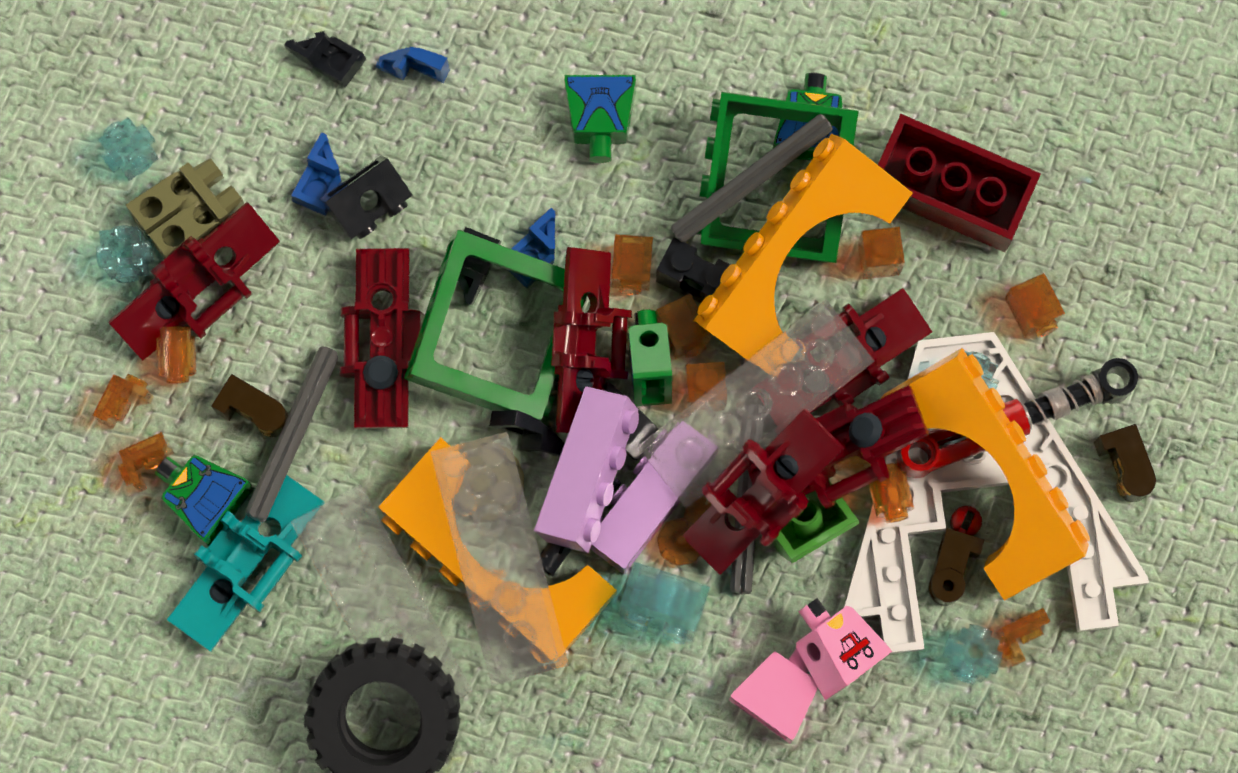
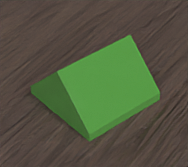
M816 490L806 494L808 504L805 510L798 517H793L772 542L778 554L794 563L858 525V518L843 498L835 500V505L826 509L821 504Z

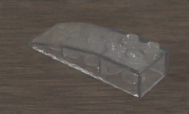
M825 299L806 312L637 447L686 508L703 495L702 487L707 482L712 483L743 451L742 445L747 440L755 441L764 449L803 409L806 408L809 412L813 411L872 364L874 360Z
M508 432L431 451L491 685L495 686L569 666Z
M360 483L291 520L294 530L355 642L361 645L366 643L369 638L380 637L381 641H390L394 637L404 639L403 644L413 647L416 643L425 648L424 654L428 657L436 656L443 663L442 670L445 674H451L455 682L454 691L456 695H459V699L473 692ZM378 682L403 730L421 720L420 709L408 692L397 685Z

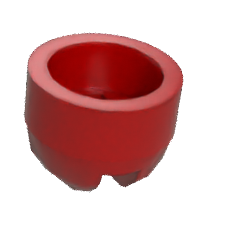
M961 506L951 516V529L974 536L981 529L982 516L972 506ZM967 512H970L974 516L968 529L965 530L961 528V525L966 518Z

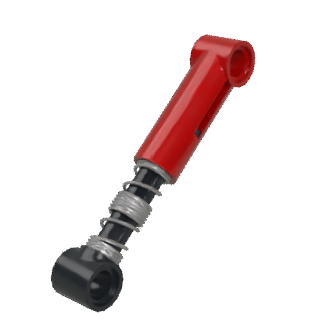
M1110 359L1100 369L1092 371L1090 375L1083 377L1082 382L1074 380L1073 384L1069 387L1059 386L1045 391L1040 398H1027L1024 404L1017 398L1004 403L1005 408L1002 410L1010 422L1016 421L1026 436L1030 434V429H1032L1034 424L1041 421L1048 423L1047 419L1049 418L1057 420L1070 415L1073 409L1079 411V407L1090 403L1093 406L1097 405V403L1116 404L1125 400L1137 385V369L1126 359ZM1113 373L1120 376L1124 387L1116 389L1110 386L1107 382V374ZM936 428L928 431V436L898 451L897 463L903 474L917 479L927 476L934 470L986 450L969 438L939 449L940 446L965 436L953 431ZM912 448H921L926 452L928 462L925 464L914 463L909 458L908 451Z

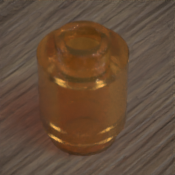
M173 326L160 328V337L156 338L158 375L166 377L167 383L189 382V376L197 374L195 337L191 336V327Z
M900 463L886 464L890 475L889 480L884 482L877 480L869 484L876 517L885 518L886 523L899 522L909 518L908 512L915 508L905 471H901Z

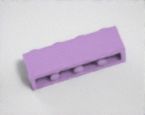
M585 386L534 529L546 542L589 553L591 544L598 539L601 531L600 519L604 507L610 504L613 497V481L617 470L623 467L626 460L625 447L630 434L635 432L639 422V409L628 396Z
M682 419L675 427L669 424L656 441L660 445L658 450L652 457L646 454L640 460L633 471L637 477L628 488L622 485L616 491L610 502L613 508L605 518L601 516V531L596 542L591 544L590 549L624 575L717 455L718 446Z

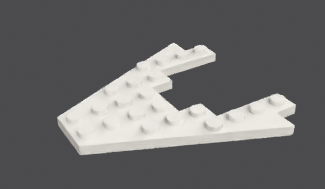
M995 332L920 340L916 345L907 380L963 348L967 356L972 354L978 360L984 373L981 376L989 389L993 387L997 390L1004 403L1016 398L1023 404L1027 398L1036 399ZM1047 419L1048 423L1041 421L1032 426L1030 434L1025 436L1026 441L1024 444L1031 455L1037 454L1043 461L1047 469L1046 479L1052 488L1058 487L1062 491L1069 505L1066 510L1073 521L1079 520L1084 525L1090 537L1086 556L1067 566L1077 632L1116 628L1119 626L1113 589L1146 585L1149 583L1148 576L1050 420ZM927 428L928 431H931V430L936 429V428ZM963 437V438L958 439V440H956V441H953V442H950V443H948V444L942 445V446L939 447V449L944 448V447H947V446H949V445H952V444H954V443L960 442V441L965 440V439H968V438H967V437ZM912 448L908 451L909 458L914 463L925 464L928 462V456L921 448ZM898 451L885 457L890 478L884 482H878L844 607H852L861 618L879 617L881 638L892 650L890 654L924 650L908 535L945 531L946 523L941 493L1009 485L1002 469L987 451L934 470L927 476L917 479L902 473L897 463Z

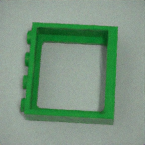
M722 91L721 98H713L710 121L717 122L715 137H707L705 159L712 160L710 175L702 174L699 197L709 198L724 186L733 119L737 114H749L807 123L817 115L822 114L832 126L837 128L838 136L854 146L859 111ZM843 214L826 219L824 233L821 237L811 238L802 236L794 244L787 256L836 263ZM719 216L696 234L701 235L700 244L743 250L749 237L756 232L759 233L760 230L725 226L720 222Z
M457 230L450 237L404 379L492 411L518 410L541 421L542 417H548L552 409L554 396H551L550 392L553 382L559 381V375L555 374V367L551 366L553 331L534 391L530 395L439 364L434 360L433 356L466 257H475L559 288L562 292H564L565 269ZM583 294L581 298V308H583L586 301V294Z

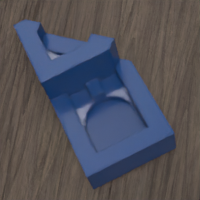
M407 47L380 56L375 65L376 68L402 80L405 79L410 68L444 83L450 72L447 57L416 47Z
M321 132L307 157L308 165L291 194L292 202L326 216L328 210L320 198L340 185L342 179L337 161L329 145L327 134Z
M550 208L528 228V234L512 250L553 264L555 254V211ZM508 270L526 288H529L536 281Z

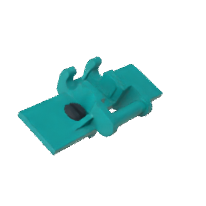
M286 475L266 519L277 521L281 526V532L278 536L273 535L270 537L259 534V527L263 522L253 520L247 515L240 522L235 515L227 511L220 520L224 525L220 533L208 548L201 545L194 554L206 566V569L170 614L167 621L212 652L246 606L249 605L257 612H261L264 608L262 602L293 561L298 562L301 559L302 554L294 549L292 545L322 507L324 501ZM270 548H274L280 552L279 556L249 594L241 588L242 585L256 569Z

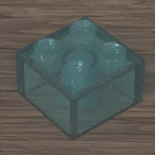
M634 562L619 606L620 618L626 620L625 626L638 631L647 632L648 627L662 631V638L677 644L684 645L685 640L694 642L708 599L710 586Z

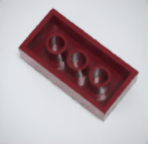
M900 114L878 163V166L913 193L902 209L1005 253L1016 233L1041 173L903 114Z

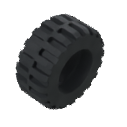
M380 637L369 638L364 644L359 645L356 642L346 647L345 651L340 655L336 654L315 681L306 702L308 708L304 714V727L308 728L309 731L306 741L309 750L316 751L318 756L315 762L320 769L328 768L332 773L439 772L446 763L447 757L454 746L459 730V710L461 707L459 695H456L454 691L455 682L450 673L445 674L442 670L443 663L436 656L430 658L424 654V647L416 643L413 647L403 644L404 639L394 637L390 641H381ZM373 682L391 683L401 687L413 697L420 709L421 720L416 736L408 745L395 750H378L365 745L352 733L346 720V708L352 694L361 686Z

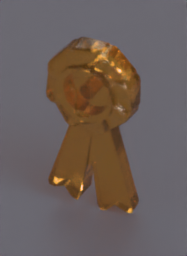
M697 481L693 483L684 517L666 522L657 537V544L662 558L678 567L692 564L699 558L700 555L685 540L683 534L712 505L710 502L705 505L707 498L703 495L702 486Z

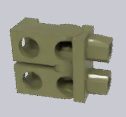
M211 158L194 168L187 162L179 168L180 171L171 174L126 204L131 217L164 259L190 236L194 237L197 241L201 237L203 239L206 238L244 205L242 197L232 185L217 196L211 192L209 188L224 178Z

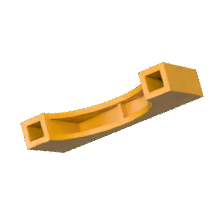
M831 134L829 138L823 139L817 145L813 152L814 158L805 170L799 171L790 183V191L782 201H778L771 207L767 214V222L759 233L756 232L749 237L743 248L744 253L736 264H731L723 272L720 279L721 284L713 295L707 296L701 302L697 310L698 315L694 319L696 323L774 380L797 350L782 332L774 305L777 277L791 248L812 227L828 218L841 214H869L890 224L913 194L847 140Z
M960 348L884 393L881 398L910 385L927 428L953 431L973 440L984 448L1002 469L1013 496L1014 523L1008 539L999 549L987 557L983 569L1005 601L1085 557L1090 537L1084 525L1079 520L1073 521L1066 510L1069 505L1062 491L1058 487L1052 488L1046 479L1047 469L1043 461L1037 454L1031 455L1024 444L1026 437L1016 421L1010 422L1002 409L1005 408V405L997 390L993 387L989 389L981 376L984 373L978 360L972 354L967 356L964 349Z
M440 437L379 505L378 508L385 514L381 522L397 536L402 531L414 540L410 547L423 559L428 561L432 556L442 564L443 567L439 572L454 586H457L460 582L466 585L472 591L468 598L484 612L491 607L499 614L501 618L497 623L512 637L515 638L520 633L531 642L526 649L544 664L550 659L556 664L617 595V590L589 565H586L576 575L563 582L542 587L516 585L502 580L484 569L464 546L456 520V499L462 482L472 467L468 460Z

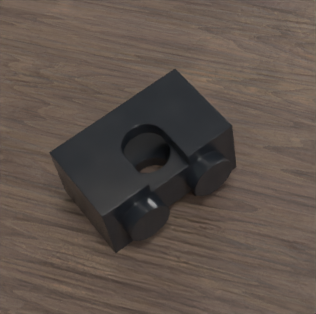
M379 156L321 197L320 200L345 236L351 239L357 236L358 239H361L377 228L374 221L385 213L389 217H393L408 206L406 200L413 196V194L389 159ZM373 190L378 197L377 204L371 210H363L360 204L361 196L366 191Z
M673 237L656 270V282L701 303L707 296L713 295L721 284L720 279L723 272L731 264L719 258L716 264L703 260L697 255L698 248L685 242H680L677 238ZM684 279L699 284L703 289L698 290L684 282Z

